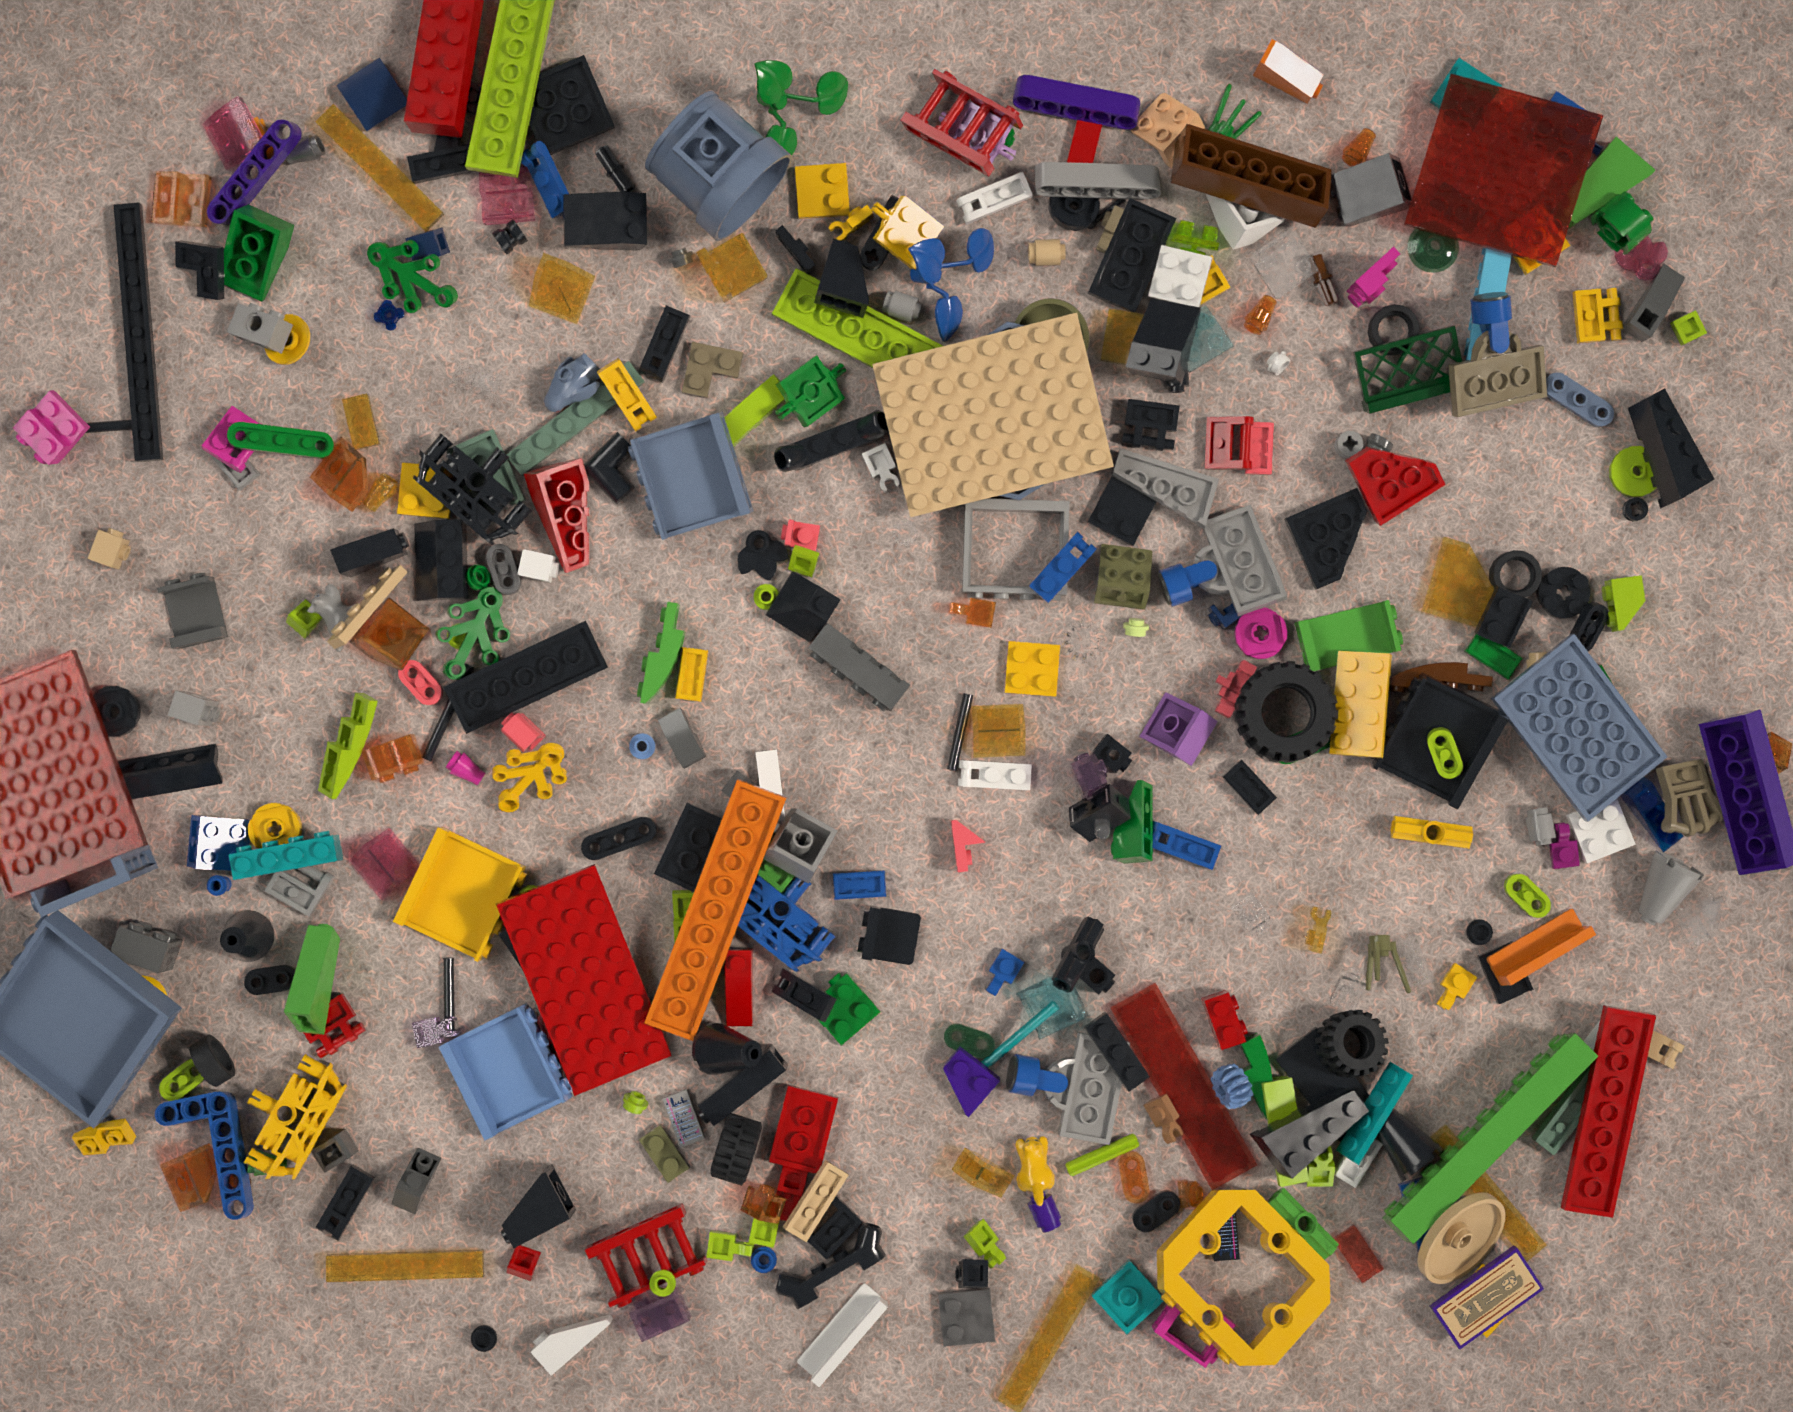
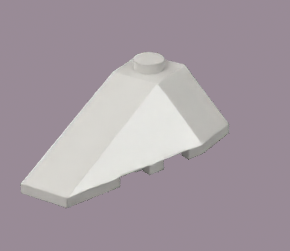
M1206 194L1218 227L1233 250L1255 243L1285 220L1282 217Z

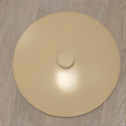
M1482 1192L1469 1195L1449 1207L1431 1226L1422 1241L1417 1260L1420 1272L1433 1283L1446 1284L1463 1277L1473 1270L1489 1254L1501 1235L1505 1223V1209L1501 1202L1493 1195Z

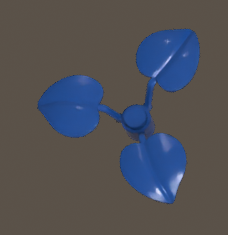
M977 228L970 234L967 241V254L970 258L967 260L942 263L945 258V249L942 242L935 238L924 239L908 249L916 264V270H910L911 280L914 283L926 284L927 289H932L943 296V298L937 301L935 307L936 324L943 342L948 341L959 328L963 309L957 296L949 297L946 291L934 284L940 281L942 268L972 263L973 270L980 273L990 266L994 256V242L990 231L987 229Z

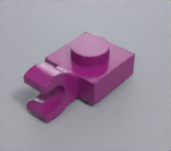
M1554 824L1556 842L1549 844L1552 869L1580 866L1577 840H1569V824Z

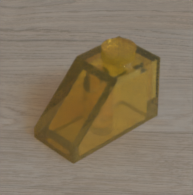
M964 1148L951 1169L970 1185L1002 1198L1015 1176L968 1148Z

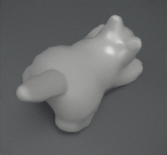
M328 584L325 587L326 594L317 593L314 595L307 612L318 613L325 621L328 632L333 635L331 630L339 622H344L349 617L347 612L352 606H344L338 589L334 585ZM343 646L336 648V651L341 652Z

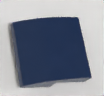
M380 57L336 85L366 131L405 107L407 103L406 96Z

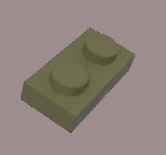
M661 1124L639 1139L667 1183L690 1168Z

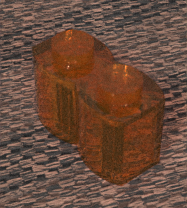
M409 734L362 751L371 780L379 779L380 784L394 780V774L402 771L404 775L419 771L418 766L425 764L415 734Z

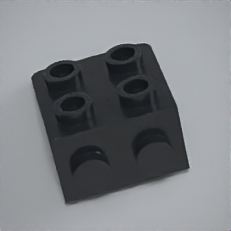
M870 905V911H864L862 926L867 927L865 937H860L857 952L862 953L861 959L870 961L876 959L911 965L914 962L921 921L920 915Z

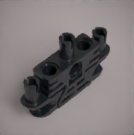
M441 433L425 452L420 450V470L418 477L414 475L413 479L491 545L495 544L493 540L497 538H503L510 534H519L516 529L532 510L519 500L518 504L504 520L501 518L506 513L503 510L505 508L509 509L512 506L510 502L512 500L515 502L518 499L493 478L500 467L510 458L502 450L496 447L483 465L479 466L462 450L454 446L452 448L453 454L448 453L446 455L448 460L446 462L442 460L438 465V460L453 445ZM430 467L435 472V474L429 480V482L425 481L427 471H429ZM447 469L458 480L454 482L443 471ZM482 474L485 478L484 484L481 487H474V477ZM467 485L469 489L478 494L473 498L462 488ZM483 501L496 511L494 515L481 505ZM493 522L501 526L494 532L488 533L486 531Z

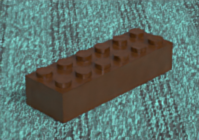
M1186 124L1175 143L1170 183L1316 228L1329 209L1332 169Z

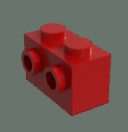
M1223 990L1201 998L1214 1038L1220 1050L1246 1042L1244 1035L1248 1034L1243 1019L1239 1020L1235 1010L1239 1009V1005L1234 994L1230 995L1228 991Z

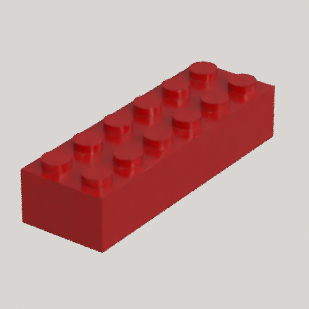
M423 0L404 122L412 133L462 138L484 0Z

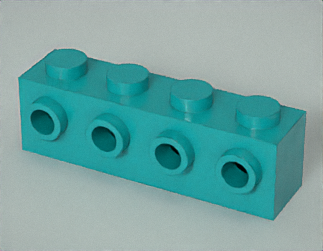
M330 831L314 833V839L304 840V835L288 838L287 844L278 845V840L264 842L260 849L253 850L252 845L237 847V853L228 854L233 880L343 860L339 835H330Z

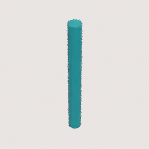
M1051 1001L984 1058L981 1063L988 1068L994 1065L1059 1009L1056 1002Z

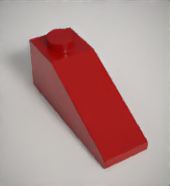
M729 948L725 958L727 1026H753V948Z

